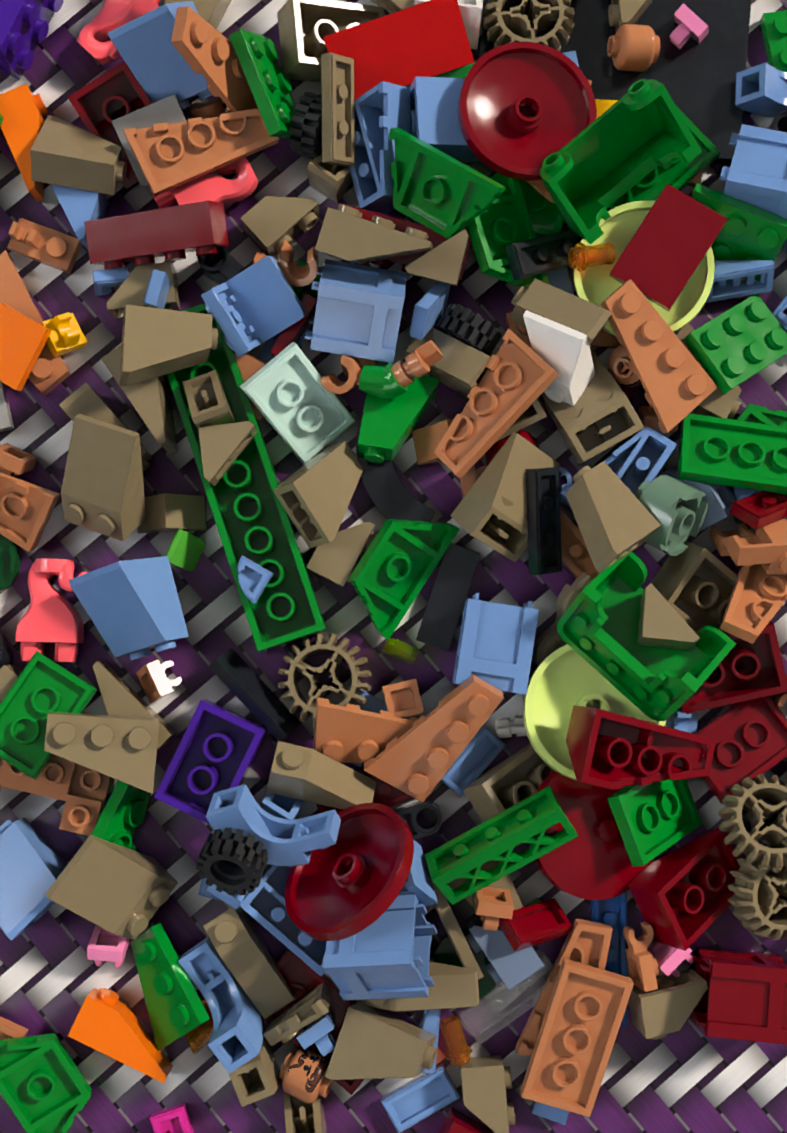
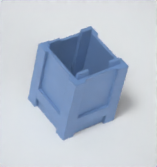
M742 124L740 133H732L729 146L735 147L730 167L723 166L719 180L726 181L723 194L787 219V132Z
M325 259L324 268L318 267L317 275H321L320 282L313 281L311 288L318 290L315 316L309 320L310 324H314L313 331L306 330L305 339L311 340L310 349L393 363L405 299L407 273Z
M475 593L472 599L468 598L464 602L452 683L461 684L473 674L501 691L526 695L539 609L531 608L532 601H528L523 604V607L478 600L479 593Z
M415 894L398 895L391 906L374 923L361 932L345 939L326 942L322 969L326 975L331 976L340 990V996L343 1000L429 997V986L435 985L432 977L429 976L430 945L432 935H437V929L434 924L431 925L430 922H427L424 914H427V910L424 904H418L419 901Z

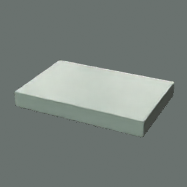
M294 342L289 344L239 386L303 465L356 422L338 397L328 392L322 386L321 375Z

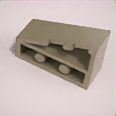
M50 711L47 714L44 751L153 794L159 718Z

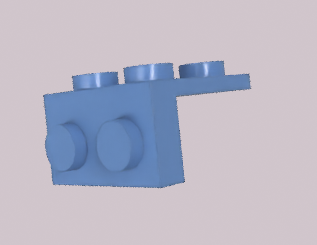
M272 256L262 258L225 283L201 295L205 302L207 313L213 315V319L217 321L224 333L226 344L231 350L236 352L238 357L295 324L306 315L303 305Z

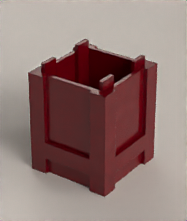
M696 947V955H690L693 957V961H696L695 972L707 981L708 989L690 1015L698 1026L704 1028L705 1035L707 1037L787 1045V964L783 962V957L777 954Z

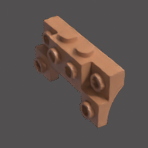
M787 519L778 520L757 529L756 535L747 528L745 523H739L738 530L720 531L717 525H711L709 537L721 556H731L736 566L761 564L767 575L787 574Z
M53 755L37 780H34L0 758V790L1 787L66 801L59 829L87 836L92 834L104 809L114 778Z

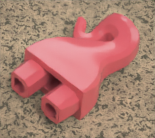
M105 0L100 12L80 31L76 41L102 65L117 60L121 55L112 41H107L110 39L108 32L160 7L158 5L160 0Z
M245 157L216 170L221 175L236 173L237 176L233 180L208 173L154 197L151 190L150 192L159 209L167 208L176 202L178 205L207 200L223 203L225 206L242 201L250 196L256 189L258 180Z
M41 558L36 559L32 564L28 574V587L31 597L30 606L19 620L15 634V641L20 642L22 661H30L36 651L44 655V643H55L54 662H76L79 644H84L83 620L73 604L50 583V579L57 575L61 588L73 592L69 582L70 579L74 578L73 560ZM82 572V573H80L78 576H81V575L86 574V573H88V572Z

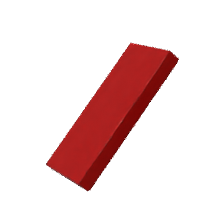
M430 0L323 37L328 53L354 59V100L382 81L406 87L412 84L415 76L435 77L474 62L457 0Z

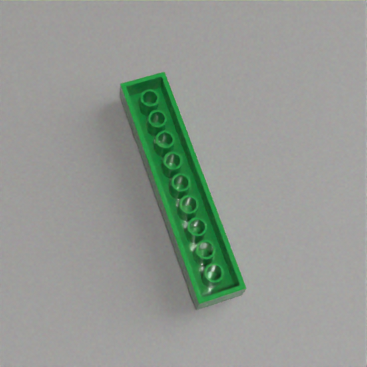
M205 303L182 310L208 314ZM213 319L212 328L218 329V343L216 350H210L207 362L168 373L167 376L257 651L263 652L306 636L326 631L327 628L290 517L273 492V489L279 484L251 402L239 387L244 382L234 356L235 351L228 347L224 340L222 329L217 321ZM213 370L217 372L235 420L231 423L249 421L258 431L215 487L204 478L199 430L192 420L183 385L184 381ZM242 555L273 573L272 578L256 604L244 595L239 585L237 568Z

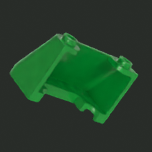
M640 79L629 87L627 94L561 150L547 156L542 162L539 174L566 224L572 231L591 245L604 234L599 226L601 218L606 221L611 217L606 210L609 206L658 165L667 170L672 166L669 161L678 157H683L684 161L689 163L702 150L664 84L653 79Z
M630 552L596 576L580 592L558 620L557 631L560 637L646 716L656 721H665L700 688L736 643L718 628L703 626L696 632L700 639L689 650L637 645L640 596L644 591L640 586L647 578V569L641 559L633 552Z

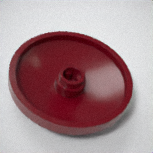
M534 42L507 43L485 53L469 70L458 99L460 128L472 152L492 170L517 180H542L539 173L544 159L550 154L561 150L597 118L594 93L581 69L563 53L549 46Z
M553 770L541 783L537 792L548 786L552 788L563 812L574 826L578 837L534 860L539 870L550 883L561 891L587 900L609 899L628 891V884L653 860L644 866L633 867L607 800V798L621 789L611 790L578 782ZM559 822L546 829L544 835H554L563 830L564 827Z
M363 803L337 813L341 822L336 844L325 849L312 850L309 864L291 867L285 887L286 910L291 921L309 937L320 941H337L353 936L374 923L399 895L411 869L414 842L408 824L390 807L380 803Z

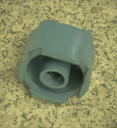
M661 475L652 482L644 481L637 489L636 498L661 525L645 543L670 556H677L684 552L689 546L683 543L690 535L696 538L705 521L708 502L703 500L702 497L706 496V494L669 475Z

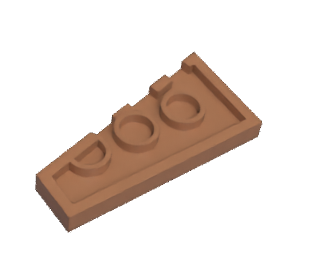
M189 6L178 7L171 43L196 74H203L208 84V90L214 97L220 96L227 105L225 109L227 113L258 108L232 42Z
M5 250L0 254V301L41 324L43 318L32 301L12 257ZM46 342L28 378L46 396L71 374L62 356L54 357Z
M629 279L601 303V306L612 313L608 319L620 345L624 346L631 360L629 364L633 373L638 375L646 391L644 393L649 406H653L660 421L658 425L664 434L671 431L715 391L718 386L635 283Z
M509 328L502 338L504 342L496 355L492 354L486 364L487 371L478 386L474 385L467 398L469 401L461 414H456L434 451V454L460 479L559 376L548 363Z
M0 472V534L28 552L34 550L39 543L60 493Z
M472 674L439 701L438 707L426 717L422 715L400 738L396 736L386 745V749L377 757L372 756L364 762V771L424 802L504 699L503 692Z
M317 697L314 750L339 763H364L372 756L377 757L386 749V745L396 736L400 738L413 727V723L418 718L410 717L409 720L394 717L393 712L380 710L379 713L364 711L360 709L359 705L346 703L345 706L329 703V699Z

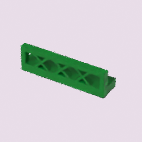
M548 786L425 854L432 881L453 905L578 837V834L563 812L556 794ZM559 822L564 827L563 830L554 835H544L546 829ZM520 843H531L529 848L521 853L512 852L513 848ZM489 860L499 861L498 865L490 870L481 869L482 864ZM457 878H468L465 884L454 890L448 884Z

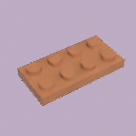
M565 958L562 959L520 1089L522 1098L587 1117L591 1116L634 985L630 977Z

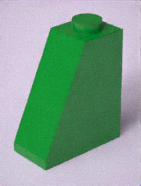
M415 376L414 382L408 386V391L395 398L383 399L366 393L358 440V456L372 463H382L384 460L392 461L435 400L439 378L430 376L417 378Z

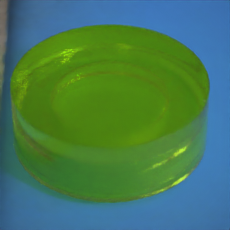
M393 638L386 640L382 650L387 655L409 664L415 663L419 653L413 646Z

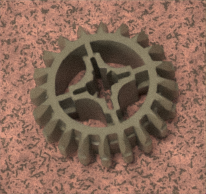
M488 0L489 3L484 7L485 18L483 28L487 30L486 38L488 42H495L493 48L512 42H534L549 46L560 52L561 46L565 47L570 38L569 34L572 33L574 27L572 20L575 12L574 8L570 7L571 0ZM521 1L520 5L511 7L510 11H504L511 4ZM554 26L549 33L536 38V34L539 31L547 30V27Z
M316 633V644L314 645L309 637H304V650L298 645L293 644L291 648L297 656L292 658L284 655L283 660L291 664L289 670L279 668L278 671L279 674L288 676V681L279 682L278 688H289L290 692L281 697L282 701L289 702L294 699L295 702L290 706L289 711L294 714L302 708L303 710L299 718L302 722H306L311 714H313V726H315L317 697L324 698L329 692H336L345 697L338 704L339 706H345L346 703L353 704L355 700L361 704H366L367 699L358 694L360 689L371 691V685L361 683L362 678L372 676V672L369 670L360 671V667L366 665L368 659L361 657L355 660L361 649L358 646H354L347 651L350 640L346 637L337 645V635L335 633H330L327 643H325L322 633ZM319 652H334L331 658L327 659L320 667H313L305 663L311 656ZM343 658L351 669V688L339 679L338 672ZM311 671L325 675L330 671L332 675L329 677L333 679V683L339 686V689L331 685H323L320 688L318 684L321 682L317 681L318 677L313 675ZM300 672L307 676L311 682L307 701L302 696L299 688Z
M759 774L755 778V782L750 777H747L742 781L744 787L735 784L731 788L733 795H726L722 802L726 807L721 808L719 816L726 821L719 825V830L730 833L725 837L724 844L730 845L734 843L736 845L732 852L733 856L737 857L741 853L747 856L744 860L745 866H750L756 860L759 872L765 871L769 864L774 873L780 872L783 865L787 868V781L780 785L778 775H773L769 782H767L763 774ZM757 798L769 799L778 803V805L772 806L765 803L762 799L757 800ZM742 808L747 812L745 816L751 822L750 833L746 831L743 824ZM774 815L778 816L772 822V825L759 831L760 827L764 824L763 821L770 820ZM767 840L775 846L779 845L781 848H769L759 844L758 841Z
M771 842L770 844H761L769 848H781L779 845L775 846ZM744 858L737 859L740 869L738 871H730L732 876L735 877V883L727 885L729 890L734 892V895L728 899L731 905L736 907L732 914L741 920L740 924L745 929L752 931L753 934L761 938L766 937L771 940H779L783 937L786 939L787 868L783 865L780 872L774 873L771 870L768 874H765L771 869L770 864L765 871L759 872L756 860L750 866H745Z

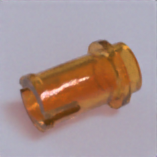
M611 242L585 246L583 243H577L573 248L569 249V265L572 269H577L580 272L585 271L587 267L612 265L615 261L614 245Z
M455 1015L442 1019L439 1026L441 1027L447 1048L445 1053L446 1059L450 1060L452 1066H459L471 1060L470 1054L473 1050L471 1046L467 1045L460 1016Z

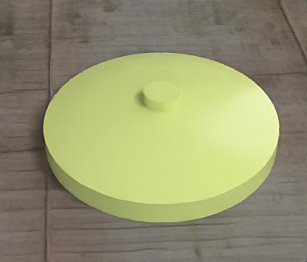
M634 201L608 211L611 217L606 221L601 218L599 226L604 234L591 245L585 240H581L574 262V285L579 298L602 307L601 303L622 285V283L609 276L610 272L656 201ZM712 247L704 256L669 312L648 300L674 333L684 328L697 316L710 294L715 272ZM608 320L602 329L616 336Z
M568 644L552 652L537 666L528 681L527 694L523 698L524 726L534 750L549 767L573 780H576V776L566 744L573 705L597 708L666 726V720L656 721L646 716Z

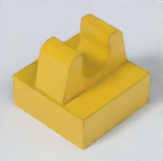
M67 312L41 322V325L52 330L46 342L54 357L85 348L87 340L73 313Z

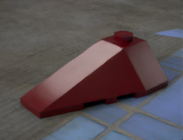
M573 705L566 737V744L576 780L611 790L637 784L648 785L658 781H675L709 776L717 741L613 712Z

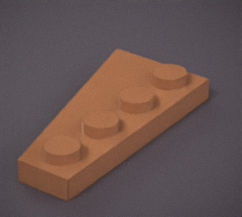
M258 108L223 113L218 117L191 118L186 122L167 124L166 122L153 124V127L136 129L134 127L123 129L127 142L154 197L275 145L279 141L278 137L269 136Z
M761 564L753 566L742 565L719 629L753 644L787 600V574L767 575Z
M575 919L572 925L574 928L568 934L515 1046L516 1054L532 1055L563 958L605 970L613 931L610 924Z

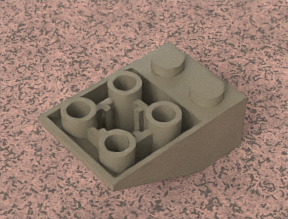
M339 204L337 210L330 207L327 208L315 250L354 264L429 252L434 248L432 242L427 241L429 236L423 231L407 227L404 233L395 230L396 224H393L390 220L373 215L372 220L368 221L362 219L363 213L359 212V210Z
M591 346L590 351L595 376L574 406L563 401L561 403L555 402L548 398L544 392L540 395L545 408L578 465L585 463L645 428L629 399Z
M514 431L450 516L471 536L511 561L516 562L528 547L526 469L559 467L560 464Z

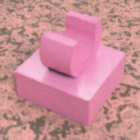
M684 3L674 13V20L679 26L669 36L671 38L670 41L678 49H681L690 37L700 44L709 33L708 25Z
M96 925L87 948V960H94L97 966H101L103 961L115 962V968H120L121 963L124 961L130 938L112 934Z
M656 941L647 948V951L656 958L658 967L667 976L672 974L675 977H679L681 974L676 968L684 959L690 964L693 963V957L690 955L692 950L690 948L684 951Z

